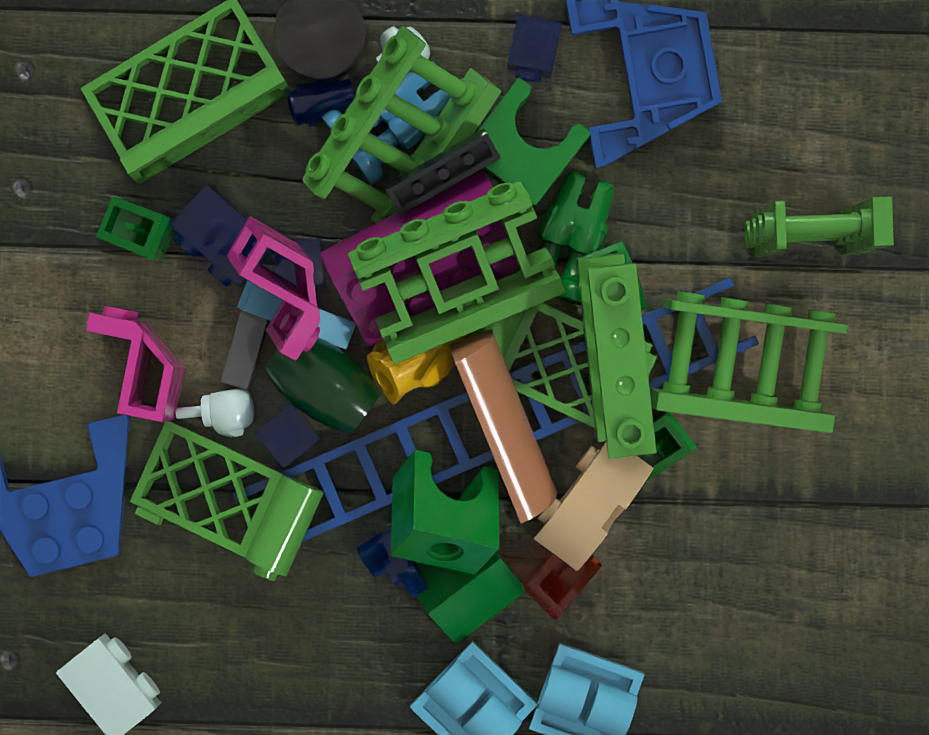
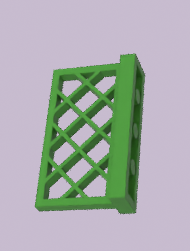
M237 0L223 2L80 88L120 156V161L128 175L138 184H141L292 93ZM234 12L240 22L236 41L214 37L217 22ZM207 28L205 34H200V33H199V32H201V31H203L204 29ZM246 34L253 45L244 44ZM188 39L203 42L197 65L175 60L179 44ZM211 44L233 49L227 71L205 67ZM241 51L260 55L266 65V68L251 77L235 74ZM168 52L167 58L161 57V55ZM149 62L164 65L158 88L136 83L140 68ZM173 67L195 72L188 95L166 90ZM203 74L225 79L221 95L212 100L197 97ZM129 75L128 81L122 80L124 77ZM233 81L240 82L236 86L232 87ZM111 85L126 88L120 111L102 107L96 94ZM134 90L156 95L150 118L128 113ZM164 97L186 102L182 118L174 123L158 120ZM194 104L201 105V107L193 111ZM108 116L117 118L115 127ZM126 120L148 125L144 140L127 150L121 139ZM156 127L162 128L161 131L154 134Z

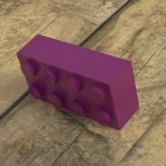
M483 169L404 214L400 215L397 212L319 253L332 282L368 347L383 340L375 318L392 312L396 308L385 282L365 291L362 290L348 253L355 250L361 242L369 238H383L400 231L404 224L412 220H427L444 212L445 208L455 202H470L487 195L493 186ZM501 220L476 230L483 247L507 237ZM471 246L429 263L439 291L482 274ZM514 255L490 264L496 281L519 269ZM415 256L389 266L395 283L421 273ZM429 291L403 301L409 317L435 307Z

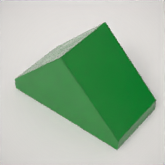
M112 196L96 237L145 258L162 263L178 221Z
M662 411L653 418L657 453L638 455L639 458L654 468L646 481L697 449L671 412Z

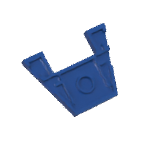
M565 0L571 37L616 29L619 32L634 118L629 121L588 128V131L591 132L589 139L595 169L605 167L722 102L706 12L652 4L642 5L621 2L619 0Z
M121 415L87 424L98 465L95 471L12 491L8 484L0 451V530L30 577L121 554L125 502L124 485L128 463V433L131 424L129 415Z

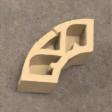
M606 441L599 449L592 445L589 447L576 465V468L582 472L560 501L555 499L537 518L544 524L534 539L576 571L583 566L608 535V531L615 519L624 509L628 508L654 469L638 456L609 459Z

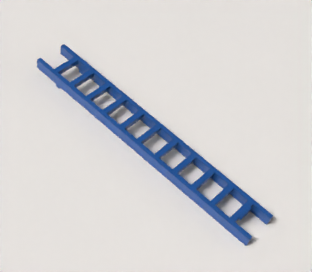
M730 277L695 293L705 295V299L734 286ZM660 307L642 315L643 325L648 330L666 374L649 381V387L659 388L663 386L664 381L669 380L672 355L656 319L677 310ZM697 313L695 328L708 356L691 362L688 375L716 363L718 347L703 314ZM751 336L738 342L736 354L758 345L757 337ZM585 340L570 346L573 355L586 350ZM566 349L541 359L544 368L559 361H563L566 370L572 368ZM537 362L510 372L511 378L513 380L520 379L522 384L533 382L530 374L539 371ZM575 373L569 374L578 398H583ZM584 383V386H585V389H586V391H587V394H588V396H590V394H589V392H588V390H587V387H586V385H585V383ZM464 392L282 471L281 473L294 477L314 468L335 516L308 528L303 541L391 504L392 492L387 494L366 445L397 432L408 458L416 449V446L407 427L438 414L459 462L454 466L433 474L432 479L435 484L494 459L491 450L469 458L449 412V409L469 401L468 393ZM528 397L541 428L533 431L536 440L580 422L567 416L551 423L544 405ZM581 404L583 407L581 412L589 415L586 404ZM355 450L376 499L346 512L325 463ZM270 478L245 487L247 497L264 490ZM232 493L235 500L239 501L237 493Z

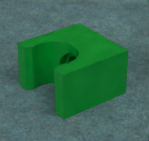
M519 77L477 132L482 129L486 130L501 157L484 167L483 171L500 184L521 182L531 198L533 209H535L589 139L591 132L578 123L570 129L567 137L557 146L542 149L525 143L518 134L515 126V117L519 109L528 102L532 87Z
M415 449L392 477L391 556L475 575L499 550V470L484 466L460 493L458 501L443 494L434 483L431 474L433 460L430 453Z

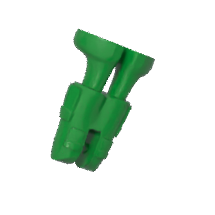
M571 170L565 178L553 205L550 204L545 211L536 235L540 237V241L544 242L542 248H547L555 267L562 248H569L570 254L561 276L566 293L556 298L581 306L576 258H581L603 249L608 234V225L606 223L613 199L614 185L599 180L595 192L592 193L588 201L590 203L589 208H582L577 205V201L582 198V187L587 175ZM518 269V270L514 271L513 274H515V273H517V272H519V271H521V270Z

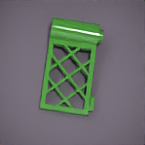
M540 303L466 335L465 339L492 329L509 371L515 359L533 353L542 378L527 384L513 380L517 392L595 429L593 408L590 403L592 397L591 395L588 396L579 372L588 368V362L577 366L569 344V340L584 335L582 321L544 303ZM538 312L556 320L561 338L536 346L530 327ZM563 324L578 331L566 335ZM527 336L531 348L519 352ZM645 341L649 376L657 357L649 353L653 345ZM564 343L572 368L547 376L538 351ZM575 373L583 398L567 404L556 400L549 381ZM544 383L548 396L532 389V387ZM585 403L589 415L572 407Z
M166 421L130 502L138 506L135 512L136 515L157 525H161L163 519L177 524L245 557L246 560L253 563L250 569L251 572L268 580L275 581L277 575H288L324 492L173 421ZM174 434H177L187 440L192 457L172 465L168 448ZM198 445L208 450L200 453ZM219 454L225 458L230 475L210 483L203 460ZM236 463H238V464H240V465H242V466H244V467H247V468L244 469V470L238 471V468H237ZM161 464H163L164 469L159 470ZM195 464L202 487L182 495L175 472ZM256 472L270 478L263 495L248 501L241 478ZM167 476L174 498L161 504L147 499L154 480ZM233 482L240 505L220 513L213 490ZM205 494L212 517L195 522L190 519L185 501ZM176 505L179 514L168 508ZM257 506V509L253 515L251 508ZM243 512L248 529L240 544L228 537L223 520ZM215 524L217 532L207 528V526Z

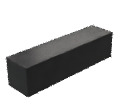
M482 129L384 186L397 211L402 215L501 157L486 130Z

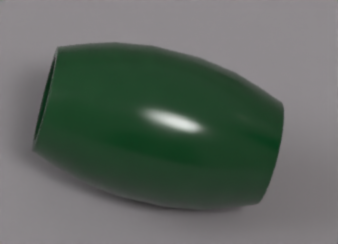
M319 337L308 352H301L297 361L280 353L277 349L264 368V372L277 390L293 406L325 426L350 434L355 431L381 395V392L369 375L351 357Z

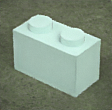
M106 633L59 669L56 674L105 735H124L161 704V701L157 698L160 691L145 672L139 675L128 662L132 656L126 646L117 637L110 639Z

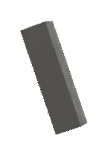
M241 310L220 382L250 390L270 320Z

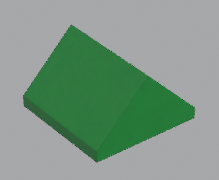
M498 551L475 575L415 562L402 572V575L427 614L455 644H458L527 591L526 587Z

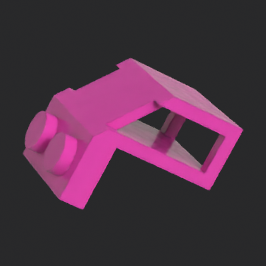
M250 216L226 256L240 276L283 299L266 331L280 353L297 361L302 351L308 352L313 347L320 333V328L317 327L321 320L316 300L313 261L298 243ZM253 234L257 242L247 257L241 254ZM267 247L294 262L297 285L258 263Z
M104 306L103 314L89 313L86 331L132 340L117 413L159 422L175 420V411L178 406L185 366L173 355L149 323L137 321L138 312ZM152 352L164 365L156 407L142 404Z

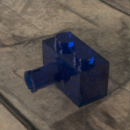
M206 184L170 224L178 232L174 241L193 257L198 252L202 253L212 262L207 270L226 287L232 282L239 287H243L248 280L238 274L226 256L247 219ZM253 234L241 254L247 257L257 242ZM267 247L258 263L263 265L274 253V250Z

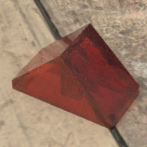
M551 552L521 581L522 588L555 621L602 567V564L591 555L583 566L576 571Z

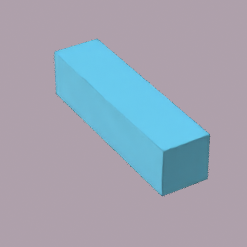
M247 281L237 307L271 321L282 304L283 299ZM319 308L321 321L317 326L320 328L318 337L330 344L347 349L356 323Z

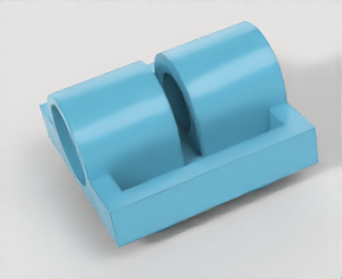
M472 640L410 704V708L438 735H514L522 721L538 704Z
M559 642L537 701L538 705L535 707L529 729L544 735H626L636 709L637 695L645 674L642 671Z

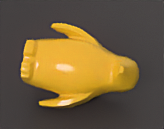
M466 335L395 365L383 339L376 343L372 352L367 355L371 375L387 399L392 404H396L407 392L415 388H430L438 385L449 374L455 364L449 346L464 340Z

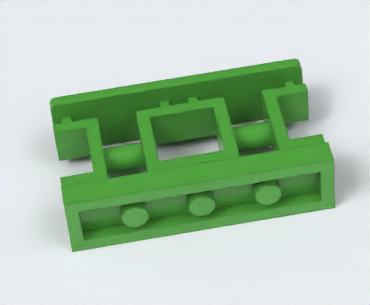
M521 182L498 184L492 187L487 195L470 202H455L445 208L444 212L427 220H412L404 224L400 231L383 238H369L361 242L355 250L348 253L362 290L365 291L385 282L396 310L375 318L394 365L566 293L547 248H542L528 255L524 251L516 227L537 219V216L532 207L531 198ZM501 220L507 237L483 247L476 230ZM471 246L482 274L439 291L429 263ZM514 255L521 271L496 281L490 264ZM415 256L421 273L395 283L389 266ZM429 291L435 307L409 317L403 301Z

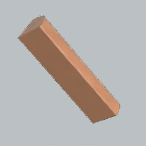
M490 329L452 344L449 347L520 523H524L545 511L556 499L557 490L493 330Z

